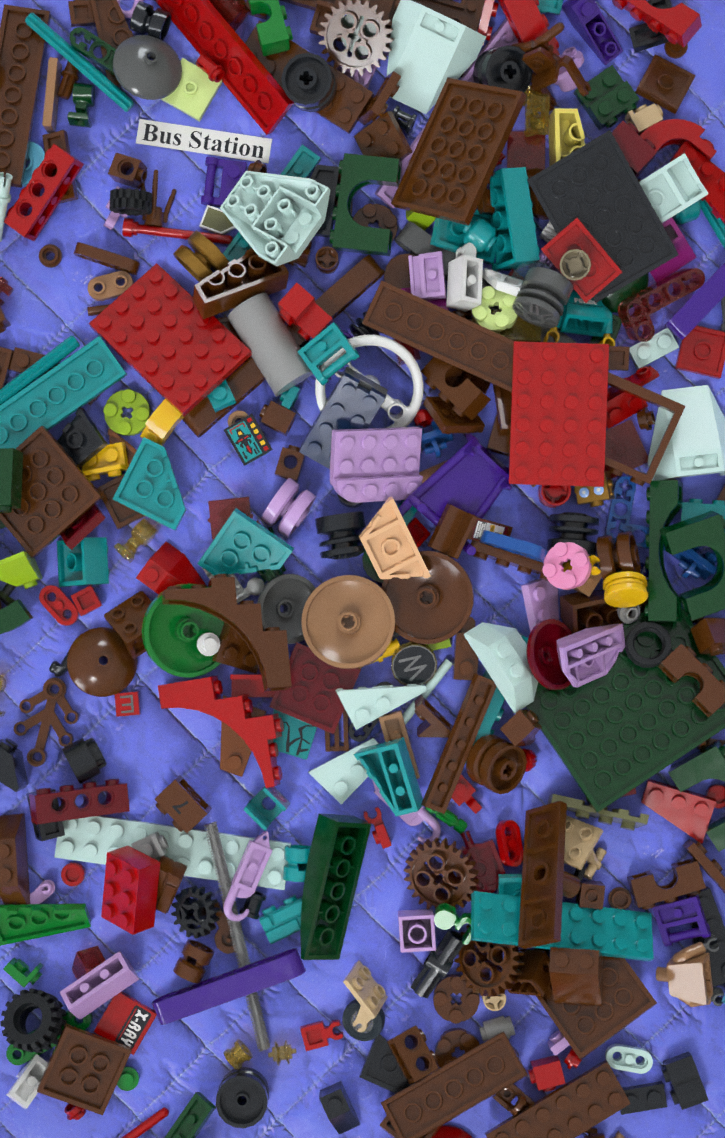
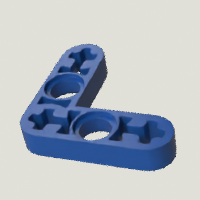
M629 476L620 477L614 483L615 499H611L605 535H611L614 538V534L610 533V529L615 528L616 521L612 522V517L617 520L624 519V523H619L618 530L622 532L632 531V533L635 530L643 531L645 534L644 541L641 543L636 542L639 548L649 549L646 546V534L649 533V527L629 523L636 484L630 481L631 477ZM624 480L627 481L628 486H631V489L626 490L624 496L629 497V501L616 499V495L622 496L623 490L619 487V484L624 483ZM617 503H623L627 508L623 516L617 515L614 511Z
M487 530L483 531L479 541L483 544L544 563L548 553L545 548L537 544Z

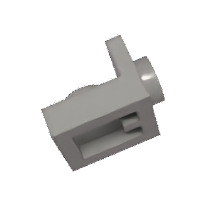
M157 831L132 843L131 846L156 859L167 854L168 843L163 835L160 836Z

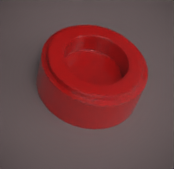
M719 784L710 786L705 796L716 799L715 808L725 807V787Z
M78 862L68 863L61 871L62 881L68 886L79 885L86 875L84 867Z

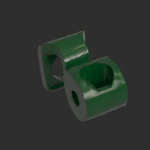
M75 82L72 96L76 112H69L67 114L69 124L71 126L91 128L92 124L89 119L88 107L94 106V84Z

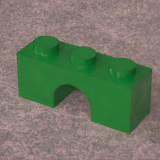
M248 0L252 15L263 13L270 17L266 22L256 24L257 36L263 56L290 50L289 41L293 40L290 26L286 27L284 22L287 19L284 5L280 6L279 0Z

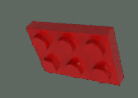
M576 218L542 247L541 250L561 274L560 261L562 256L569 250L579 249L589 256L591 267L586 277L575 281L568 279L572 283L573 289L587 303L619 276L622 271L580 220Z

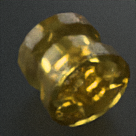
M239 1039L234 1042V1046L231 1049H226L223 1052L227 1061L236 1070L242 1068V1064L245 1061H250L253 1058L250 1050Z

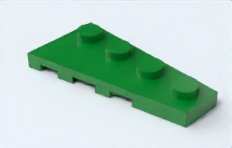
M85 903L0 905V946L91 927V918Z

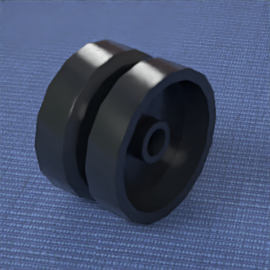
M506 45L483 52L474 65L473 78L475 83L525 92L532 80L533 70L522 60L523 55L526 54L523 50L516 46Z
M312 53L298 54L290 59L283 69L281 77L283 90L288 98L294 102L293 105L300 110L306 112L321 111L329 106L334 99L337 90L336 77L326 60L319 55Z
M248 1067L236 1068L226 1074L219 1085L216 1096V1108L223 1121L235 1128H247L259 1122L267 1110L269 1100L267 1080L260 1072Z

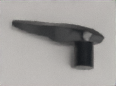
M8 583L0 591V600L6 606L15 601L9 597L15 586Z

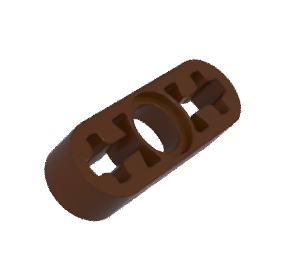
M77 242L73 253L82 259L119 271H125L132 275H137L140 263L136 260Z

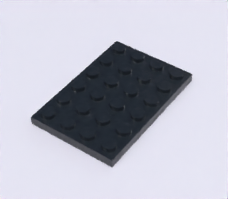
M610 130L527 179L557 234L578 218L622 271L619 276L593 297L596 303L679 255Z

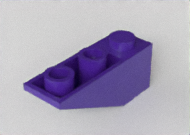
M568 0L562 5V9L571 25L604 65H607L623 52L595 0Z

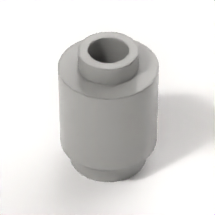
M503 1015L483 1021V1027L479 1028L483 1042L503 1031L508 1039H511L510 1036L515 1035L510 1016L504 1018Z

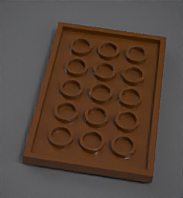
M447 78L391 204L396 208L469 226L527 96L524 92Z

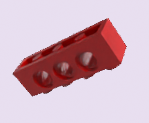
M53 144L46 151L40 166L33 171L32 178L27 186L21 190L15 205L8 210L4 222L23 237L35 241L84 164L63 148ZM57 168L56 175L52 176L54 169ZM45 188L43 195L40 196L41 189ZM32 207V212L28 215V209Z

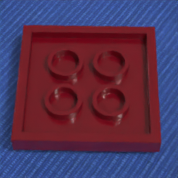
M296 642L289 659L292 686L288 690L275 691L269 707L334 734L344 711V707L335 690L337 688H343L344 690L353 689L361 669H341L328 665L320 660L309 647Z

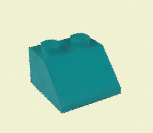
M85 537L72 550L63 540L57 541L59 587L109 584L107 537Z

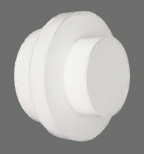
M204 633L197 640V649L205 656L216 654L220 648V640L213 633Z

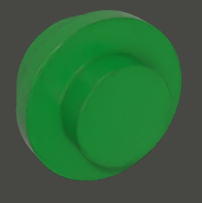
M129 1066L124 1067L117 1086L124 1091L133 1090L139 1082L137 1070Z

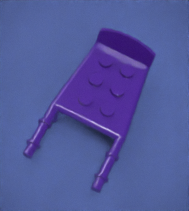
M467 433L465 437L468 442L411 493L398 509L403 517L414 506L435 526H437L447 503L483 519L502 490L512 489V486L508 484L509 468L492 455L479 442V439ZM466 540L463 550L472 556L476 553V549Z

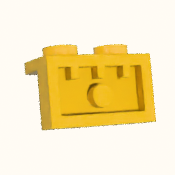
M119 442L104 447L81 466L82 472L90 481L100 480V476L108 474V477L121 476L122 471H126L129 467L125 443Z

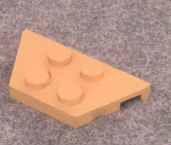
M389 497L359 535V539L380 579L431 577L393 497Z

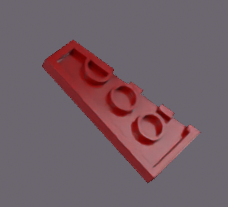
M684 141L670 162L682 154H686L695 173L709 193L701 200L705 199L713 209L711 211L717 219L720 218L725 224V172Z

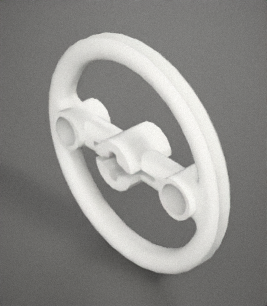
M360 335L348 339L354 348L361 346L383 347L397 354L405 362L413 381V395L410 405L405 406L401 400L393 399L387 394L381 408L394 421L392 425L386 428L407 427L417 415L421 406L424 385L422 373L412 354L395 340L384 336ZM340 349L320 366L321 371H324L346 353L345 349ZM351 361L347 363L349 365V368L363 375L361 372H359L356 368H354L351 365ZM337 371L335 373V375L339 378L343 374V372ZM365 375L366 378L380 385L379 380L375 376ZM316 379L315 395L317 405L321 411L327 401L325 385H321ZM393 406H400L402 408L399 414L390 413V409Z

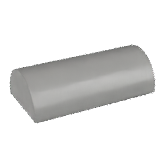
M261 293L239 304L230 312L228 319L243 344L251 350L252 359L277 397L310 377L313 373L297 352L301 348L286 323L280 317L281 315L267 293Z

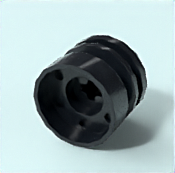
M362 511L329 515L315 519L317 534L328 535L329 538L319 543V547L330 546V550L320 552L321 558L339 560L357 557L366 552L363 545L358 546L360 539L359 535H356V530L366 527Z
M573 512L550 515V521L560 523V526L549 527V531L559 533V538L548 539L547 551L558 542H572L583 547L589 556H596L597 543L587 540V536L598 534V530L588 528V525H599L598 518Z

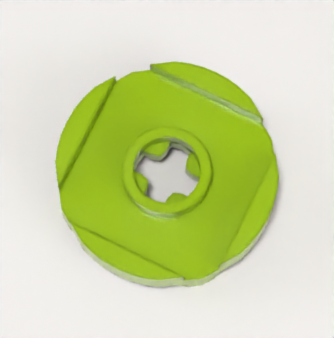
M126 389L114 393L107 400L103 412L105 421L111 430L120 435L135 436L145 429V423L150 418L151 410L148 401L140 393ZM125 407L133 409L131 412L132 418H122Z

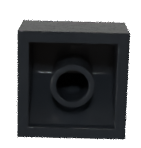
M8 738L6 740L1 739L0 782L13 791L18 792L28 785L22 751L17 749L18 745Z

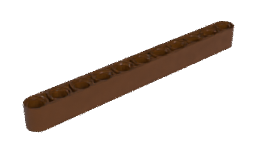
M369 254L323 293L315 303L334 320L384 275L385 271ZM294 324L291 326L287 325L300 348L308 343L297 333L299 329ZM252 357L226 379L236 400L235 404L215 412L208 397H206L183 418V422L198 438L265 381Z

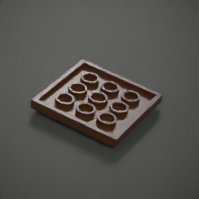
M40 426L16 448V450L23 452L21 509H12L11 513L0 512V520L31 558H35L103 498L45 426Z
M603 956L602 1006L555 1003L551 979L544 996H536L580 1060L657 1004L625 958Z

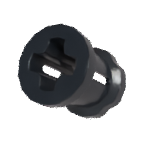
M396 106L392 113L400 128L409 135L416 122L417 115H410L400 110L399 106Z
M255 891L252 896L246 898L244 907L239 912L242 914L246 909H249L250 912L247 917L259 919L260 907L267 896Z

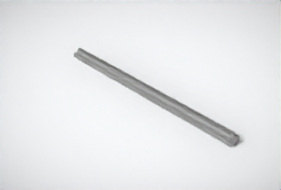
M212 822L204 825V827L206 826L205 829H207L205 832H208L206 835H209L207 836L209 838L207 841L210 840L208 844L211 843L209 845L211 848L209 849H212L210 852H213L211 853L213 855L211 858L214 857L212 861L215 860L213 866H216L214 869H217L215 872H218L216 873V875L218 874L217 877H219L217 880H220L218 881L220 883L218 886H221L219 889H222L220 890V892L222 891L221 894H223L221 897H224L222 900L225 901L232 884L230 883L228 867L226 866L221 839L219 838L217 822ZM234 902L232 911L234 914L239 915L237 914L238 909L236 903ZM227 918L226 920H229L227 922L229 923L228 926L231 928L229 931H232L230 934H233L231 935L233 937L231 940L234 942L232 945H235L233 948H236L234 951H236L235 954L238 956L236 959H239L237 960L239 962L237 965L240 968L250 964L249 954L247 953V948H245L247 946L244 942V934L241 931L243 929L241 928L240 921H232ZM257 992L246 995V1002L249 1004L247 1007H249L250 1018H253L251 1019L253 1021L252 1027L254 1032H256L254 1035H256V1044L259 1046L260 1052L269 1049L270 1043H268L269 1038L267 1037V1029H265V1021L262 1018L261 1004L258 1001L259 996Z

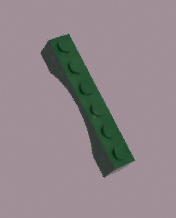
M679 480L651 481L650 487H647L646 490L647 501H650V510L646 512V522L649 524V533L646 534V546L649 547V556L646 557L645 566L646 570H649V580H647L646 587L649 598L648 603L645 604V616L651 622H681L682 599L675 592L667 576L664 565V544L659 529L670 526L675 515L682 508L683 483Z

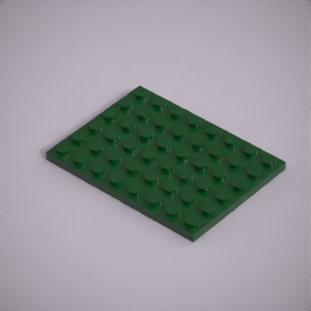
M682 607L681 622H655L662 625L670 635L671 650L669 655L680 644L684 647L689 646L696 653L695 658L701 664L706 663L713 670L712 675L718 681L723 680L725 682V668L717 656L699 653L691 632L694 624L685 616ZM645 611L640 613L635 622L623 624L625 641L629 632L637 624L651 622L645 616ZM645 631L636 637L634 647L640 656L653 658L660 653L662 642L655 633ZM625 648L622 652H619L617 660L607 675L580 687H573L570 684L561 690H550L538 682L534 701L525 707L528 711L531 710L538 716V723L542 726L540 730L597 813L725 728V703L708 718L692 702L700 691L699 682L694 677L683 676L674 683L658 666L642 668L635 665L628 658Z

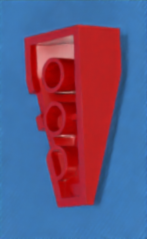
M167 541L148 560L136 577V579L157 594H160L169 586L186 583L204 584L207 587L186 555Z

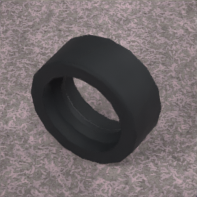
M655 622L637 624L629 632L625 641V651L628 658L635 665L642 668H653L660 665L668 657L671 650V638L668 631L662 625ZM648 631L660 637L662 649L656 657L644 658L636 652L634 641L640 633Z

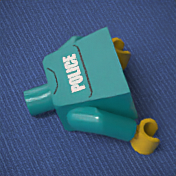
M573 289L568 303L563 306L564 312L560 316L558 326L550 328L543 339V342H547L549 336H552L555 340L554 343H557L560 339L557 329L560 328V332L603 337V340L598 344L615 346L614 339L610 337V334H613L612 312L601 300L596 303L591 298L585 303Z

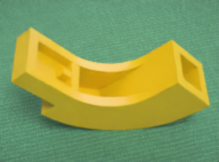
M164 399L145 423L146 427L140 437H145L163 446L184 416Z

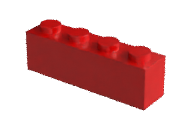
M498 0L518 43L530 40L535 41L537 37L548 31L549 22L544 14L541 15L537 7L539 6L538 0ZM554 37L548 44L554 47L553 53L558 56L560 55L557 50L559 44Z

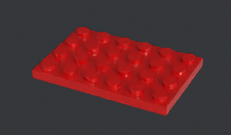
M157 263L89 323L90 327L184 417L252 354L251 350L214 316L203 319L193 302V297Z
M513 342L508 484L604 487L609 344Z

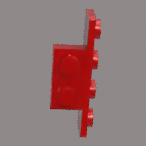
M649 365L639 368L636 373L623 379L642 387L660 375L657 370ZM608 388L606 427L609 429L641 411L643 408L648 407L647 402L617 388Z

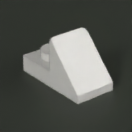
M36 1054L16 1076L18 1079L6 1095L22 1108L27 1109L38 1093L37 1087L48 1062Z

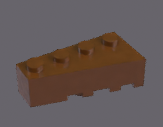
M250 248L245 252V255L237 260L233 259L221 271H215L194 285L193 302L202 318L206 319L233 309L255 295L261 293L270 295L286 289L289 272L284 264L275 266L259 257L253 248Z

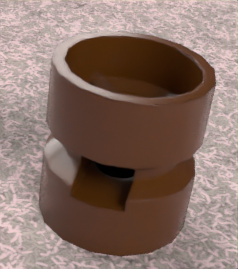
M188 939L182 950L184 956L179 957L173 971L181 978L198 984L206 972L204 966L209 965L215 952L198 941Z

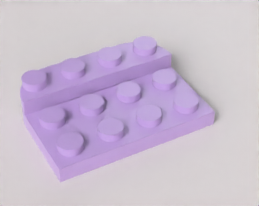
M397 427L332 430L330 484L338 495L354 503L386 501L391 496L394 501L407 499L421 485L423 476L419 475L422 428Z

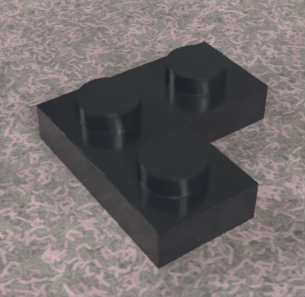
M670 0L647 1L656 8H672ZM647 23L629 28L635 53L669 42L664 34L661 32L655 33L648 27Z

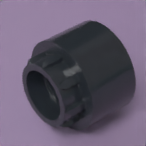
M81 738L62 748L80 784L101 773L99 769L107 764L93 738L86 741Z

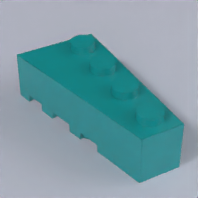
M526 167L501 168L492 173L490 178V204L492 207H495L491 225L496 228L495 235L498 237L491 246L492 252H496V263H492V270L496 272L517 270L540 260V249L537 244L536 224L533 218V203L530 198L529 183L527 181L529 178Z

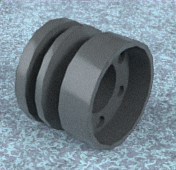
M532 267L526 273L522 282L523 289L518 291L512 309L520 318L533 325L554 328L558 326L560 316L563 315V306L570 299L573 285L565 276L556 271L543 267Z

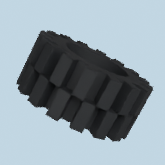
M131 188L110 190L109 210L114 213L135 216L150 215L152 213V194L145 190L139 191V189L132 190Z

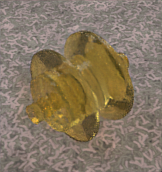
M285 1040L283 1046H279L275 1042V1047H272V1052L268 1053L269 1058L273 1057L274 1062L277 1061V1065L280 1066L282 1060H286L290 1064V1059H293V1054L297 1053L296 1048L292 1049L291 1044L288 1045L287 1040Z

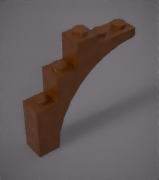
M228 574L214 575V578L210 579L208 583L209 588H206L204 584L192 585L190 589H182V586H169L167 590L163 591L162 604L183 605L200 609L230 626L245 641L254 655L261 672L264 692L288 690L292 686L287 630H280V627H269L265 629L266 631H263L261 603L254 604V601L246 600L241 601L240 605H237L235 577H228Z

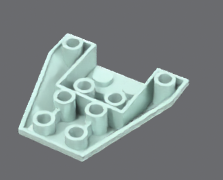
M400 0L392 19L394 31L391 32V38L394 41L390 42L392 50L389 52L387 76L394 71L401 78L397 83L400 86L398 91L390 98L427 114L436 104L447 78L458 80L477 59L486 36L412 0Z
M245 171L220 209L259 257L275 266H279L298 259L324 223L330 189L310 178Z
M702 385L662 390V396L685 405V409L652 481L675 480L681 477L720 473V476L725 475V417L709 386ZM658 407L647 461L648 468L673 413Z

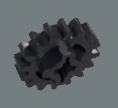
M192 886L181 890V893L175 896L177 902L171 905L176 908V911L171 913L172 916L177 917L174 925L180 924L179 931L183 932L186 930V937L193 935L195 939L201 936L204 937L210 934V931L216 929L214 923L220 920L216 916L220 908H215L214 906L218 901L217 899H211V891L205 893V887L197 888V886Z

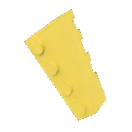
M555 108L548 116L549 166L586 145L578 109Z

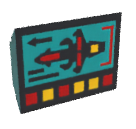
M253 414L224 429L244 466L273 450Z

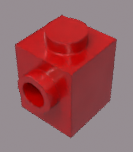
M558 1055L530 1061L532 1069L528 1070L531 1084L536 1083L538 1091L548 1092L556 1089V1086L566 1084Z

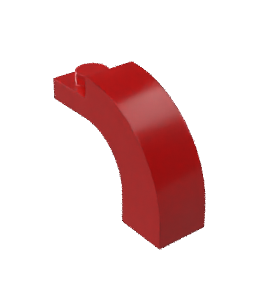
M683 119L660 121L647 128L640 135L642 139L645 140L647 138L655 145L656 152L666 146H680L684 141L689 143L708 160H711L717 152L710 141L700 138L705 131L704 128Z

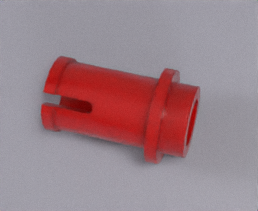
M202 54L197 59L199 63H196V66L208 75L210 81L220 82L224 78L225 71L223 66L217 65L207 54Z

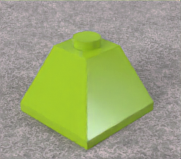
M25 551L0 560V581L16 587L24 586L26 590L37 586V581L43 579L35 558H31Z

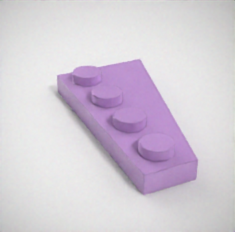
M540 578L521 585L530 633L540 621L547 619L559 620L557 587Z

